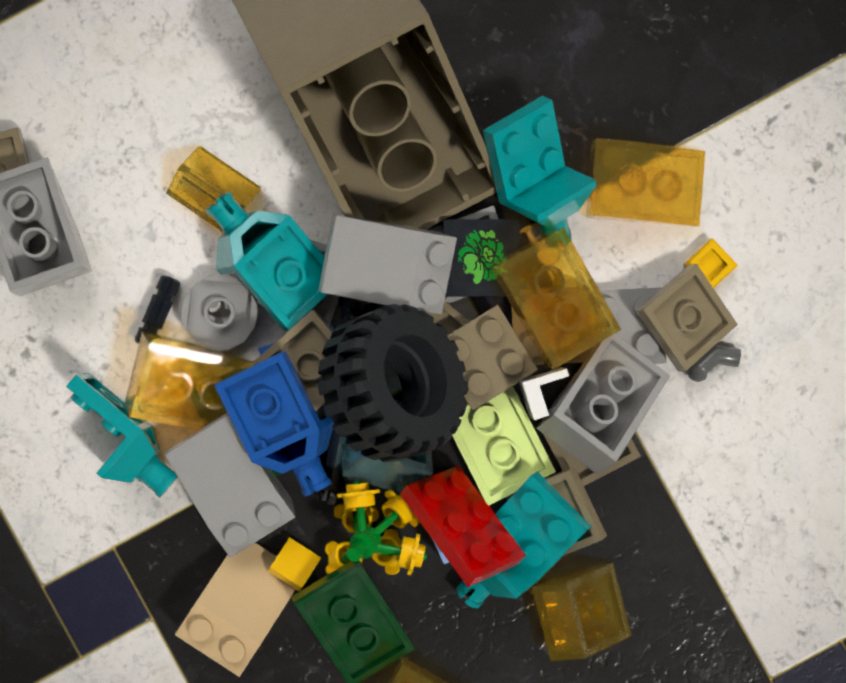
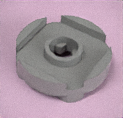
M216 274L201 279L185 294L181 306V320L186 331L196 343L209 350H230L245 343L255 330L258 322V304L254 295L239 279L228 275ZM218 302H225V309L231 311L230 317L223 319V324H217L216 318L209 314L210 308H216Z

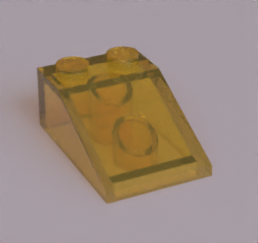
M596 138L591 143L589 177L596 180L597 186L587 199L586 218L699 227L705 151L636 141Z
M142 332L124 406L131 418L200 430L227 413L214 385L256 365V363L179 339Z

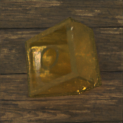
M613 563L557 576L532 587L550 661L585 659L632 636Z

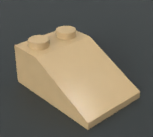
M257 542L231 558L227 555L175 633V636L240 677L296 590L268 572L277 555Z

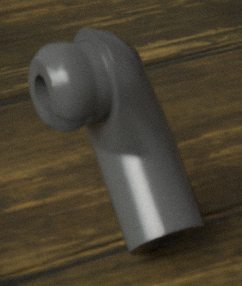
M715 345L687 370L688 377L693 381L701 382L707 378V373L718 364L738 367L741 349Z

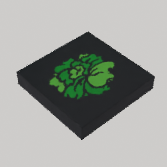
M520 219L442 220V233L457 238L445 297L520 296Z

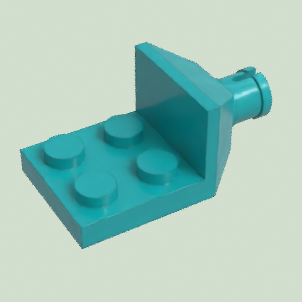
M541 96L484 129L483 134L499 203L537 222L540 225L543 245L556 248L565 245L564 241H571L572 234L567 218L579 211L597 185L595 179L565 166L553 101Z
M227 191L215 200V205L212 203L205 210L224 232L218 238L216 270L220 275L235 273L284 331H289L327 295L318 291L325 257L290 215L265 211L247 213L233 198L230 191Z
M90 373L76 374L66 386L73 392L70 398L83 410L89 412L90 409H93L101 415L103 419L100 423L110 433L117 437L120 434L126 436L96 474L103 479L128 483L137 479L148 486L160 498L178 476L175 471H172L157 456L161 450L153 426Z
M538 471L535 472L495 514L525 553V558L518 565L470 587H467L464 581H461L456 587L458 596L463 598L469 591L471 592L474 589V593L464 602L472 608H479L490 594L496 597L517 599L536 584L592 526Z

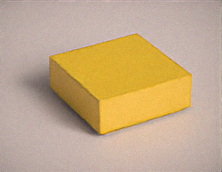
M710 238L683 264L685 267L697 264L713 289L738 266L713 238Z
M289 537L268 569V572L300 592L321 557Z

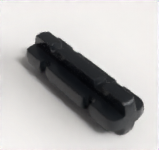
M167 275L160 277L156 289H158L157 294L152 295L142 319L144 325L139 327L135 336L137 344L146 348L155 347L159 334H157L158 329L162 330L173 304L171 298L176 296L180 287V282L177 279Z

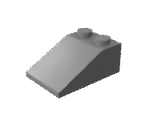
M48 157L0 173V264L9 291L18 296H23L92 272L81 236Z
M333 214L318 291L383 305L397 304L401 306L406 304L417 308L418 311L442 314L457 238L433 230Z
M609 330L548 410L549 416L542 419L537 429L598 475L617 462L670 375L613 331Z
M228 413L165 451L166 458L209 530L230 558L295 518L292 498L271 469L251 462Z

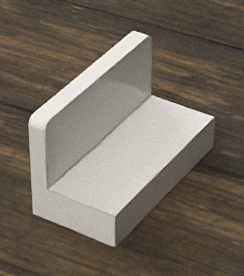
M559 367L518 382L530 418L537 420L549 416L540 385L568 377L567 368Z

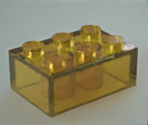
M564 227L552 229L489 266L547 367L556 369L622 330Z

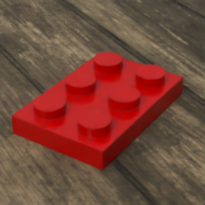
M459 466L409 484L400 493V496L467 587L514 567L525 558V553L516 543L515 539L510 535Z

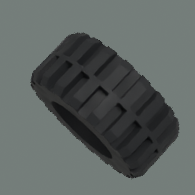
M386 305L347 320L345 324L338 326L332 332L331 339L326 341L322 351V355L325 358L319 362L318 374L322 375V382H319L318 389L319 396H324L326 405L322 407L326 417L331 416L334 422L332 428L338 436H344L347 439L345 443L356 452L361 451V455L372 460L379 459L382 462H393L443 446L450 440L452 434L456 433L462 421L459 417L464 415L467 406L464 396L468 393V382L464 381L463 377L466 369L464 361H460L457 351L459 349L455 341L449 340L447 337L448 331L442 324H435L433 322L434 317L422 310L418 312L417 308L410 305ZM385 359L392 365L399 377L403 394L402 408L394 400L388 389L384 371Z

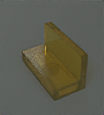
M198 146L177 169L166 194L223 232L218 223L205 211L207 207L212 203L215 205V200L230 191L233 198L245 210L258 195L261 187L203 147Z

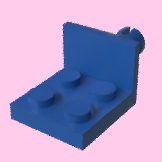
M286 350L214 385L252 463L282 474L291 470L296 476L304 497L332 484L320 462L319 456L327 450L334 422L331 416L319 419Z

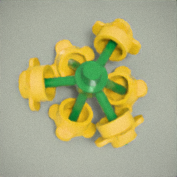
M355 480L353 484L346 485L347 493L337 494V498L343 497L344 504L339 503L334 507V515L336 518L342 519V524L348 532L355 534L351 537L350 542L338 544L335 541H331L326 545L325 552L328 555L327 574L350 561L357 562L360 560L362 563L363 559L371 556L377 564L385 566V572L389 575L397 574L400 568L408 569L407 575H411L414 567L421 568L423 560L427 559V554L425 553L426 545L419 544L420 534L416 533L415 538L403 536V540H401L397 530H386L391 524L402 529L408 523L414 527L420 523L400 495H397L391 489L385 492V497L388 501L382 505V511L386 518L376 528L370 526L372 522L379 518V511L371 506L375 505L374 494L380 493V489L370 490L369 482L361 483L359 480Z

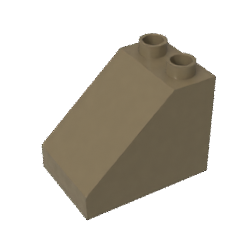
M232 0L345 216L428 229L442 220L497 193L487 148L430 16L420 0Z

